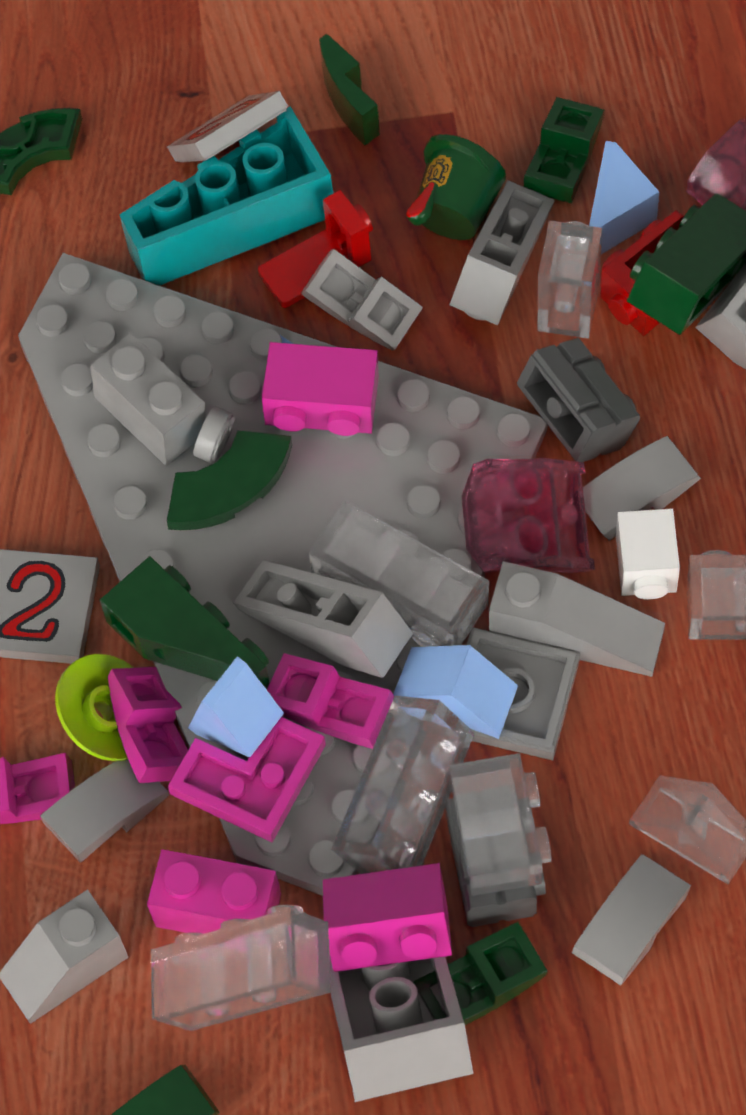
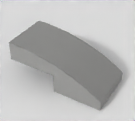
M335 249L328 252L301 292V295L336 319L392 351L396 349L423 308L382 276L374 279Z
M666 436L618 462L585 485L573 496L603 536L610 541L616 536L618 512L649 510L652 507L655 510L663 509L701 478L672 440Z
M129 760L115 761L75 787L40 815L43 824L81 863L121 827L128 832L169 796V792L160 782L139 783Z
M641 854L588 924L574 945L572 953L619 985H622L649 952L656 935L684 902L691 885Z

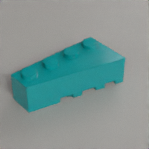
M291 106L286 109L287 111L276 117L277 123L261 133L256 129L239 140V147L219 160L213 156L198 164V171L182 183L173 180L119 214L129 254L142 280L160 286L325 220L323 199L334 193L331 173Z

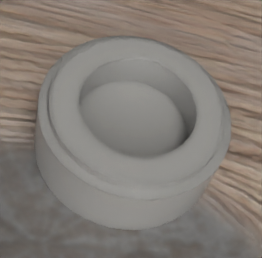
M216 406L210 410L197 437L193 456L211 464L219 459L234 425L235 418L233 413Z

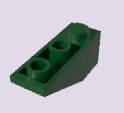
M149 556L100 599L106 622L144 659L218 681L238 656L247 663L267 690L270 682L266 665L269 663V660L264 652L252 640L245 638L241 642L228 630L230 624L227 618L214 604L209 601L204 605L200 604L189 593L191 586L173 566L168 565L163 569Z

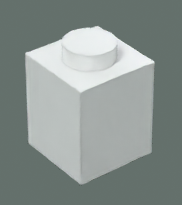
M673 508L618 512L616 546L621 596L635 595L640 599L650 600L663 597L667 593H676L680 565Z

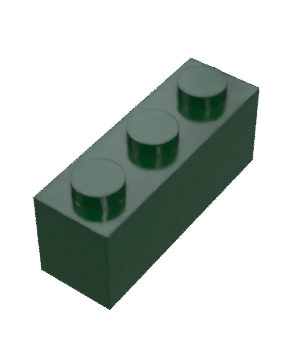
M715 193L701 208L694 204L685 214L678 230L670 227L658 242L654 253L646 250L639 257L630 273V278L635 280L627 302L681 335L725 290L746 263V211L718 193Z

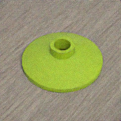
M91 654L81 657L69 665L58 681L55 703L59 720L71 740L88 754L107 761L128 760L113 712L108 675L111 669L134 667L124 660L111 655ZM95 709L102 714L103 718L98 715Z

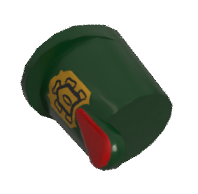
M445 134L432 136L424 148V160L427 166L417 198L406 211L407 219L413 225L422 224L428 230L454 240L471 239L476 234L504 184L506 171L495 157L483 147L468 139Z

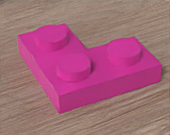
M281 717L247 761L195 738L168 785L169 793L180 800L273 843L326 746L325 736Z

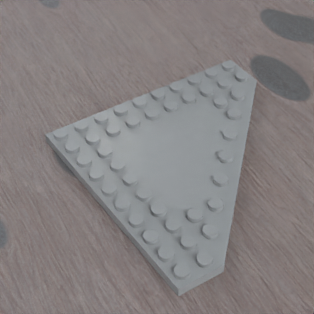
M62 253L18 337L52 422L62 441L75 477L85 496L103 544L113 563L119 582L149 556L163 569L168 565L173 566L191 586L189 593L200 604L204 605L207 601L214 604L227 618L230 624L228 630L241 642L248 638L264 652L269 660V663L266 665L269 682H271L283 653L332 665L340 677L389 689L394 694L411 647L454 646L547 432L548 425L543 418L378 361L379 379L372 434L357 433L351 436H341L329 430L306 428L291 432L281 430L276 426L265 425L262 392L269 342L282 343V336L293 344L336 346ZM130 333L205 402V417H207L214 406L233 413L235 418L234 425L219 459L231 448L238 430L289 435L292 437L290 457L277 483L263 499L261 497L258 498L251 505L236 513L234 519L202 529L168 530L167 516L175 473L198 471L211 465V463L193 456L195 444H193L168 466H165L94 397L90 365ZM266 560L383 592L413 632V635L384 678L342 666L238 610L233 602L261 562ZM153 661L166 690L182 707L176 710L175 713L189 748L194 739L198 738L247 761L248 756L200 737L188 729L200 703L217 681ZM395 702L375 750L335 738L299 724L325 736L326 746L273 843L219 818L236 862L274 870L278 879L322 896V879L356 875L425 712Z

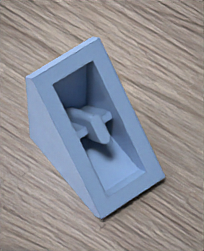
M605 142L589 223L588 255L591 256L603 254L643 230L654 220H657L659 191L616 142Z
M471 645L411 647L393 695L397 703L499 739L518 685Z
M237 656L202 700L188 729L200 737L251 757L283 716L284 712L247 663Z

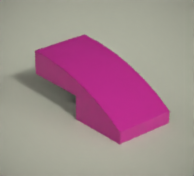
M283 653L267 688L269 694L284 712V717L335 738L374 750L396 702L392 691L389 689L340 677L332 665Z
M156 667L111 669L108 675L113 712L124 750L138 782L171 781L188 751L174 724L177 717L175 711L182 708L180 703L166 690Z
M66 753L13 765L4 757L0 758V824L41 820L40 815L75 788L72 760Z

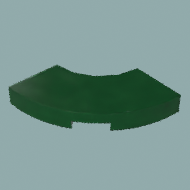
M57 108L30 113L19 117V123L0 133V194L12 195L19 180L34 167L50 161L72 159L82 123L80 109Z
M238 430L231 448L216 463L198 471L175 473L167 516L168 530H196L225 523L234 519L236 513L251 505L258 498L261 497L263 499L277 483L287 465L292 448V437L289 435Z

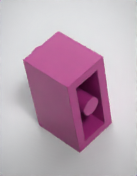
M269 342L262 392L265 425L276 426L281 430L291 432L306 428L329 430L341 436H351L357 433L372 434L379 379L378 350Z
M161 849L147 906L155 927L268 949L280 903L281 890L276 871Z
M440 863L322 879L324 931L334 972L452 956L448 906Z

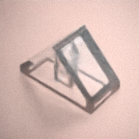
M660 775L629 820V825L726 884L730 883L746 858V820L713 783Z

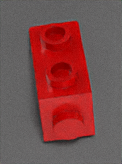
M341 190L323 199L325 230L258 267L259 277L281 307L288 308L305 298L301 295V292L331 250L335 249L358 267L371 261L369 233L373 231L371 220L360 204L353 206Z
M677 210L664 220L657 219L651 222L644 229L639 240L625 251L619 249L612 253L601 269L600 298L608 304L611 313L619 322L624 325L630 324L643 336L655 328L659 322L627 302L635 280L630 278V273L639 257L646 250L654 253L658 242L670 227L678 230L684 216Z

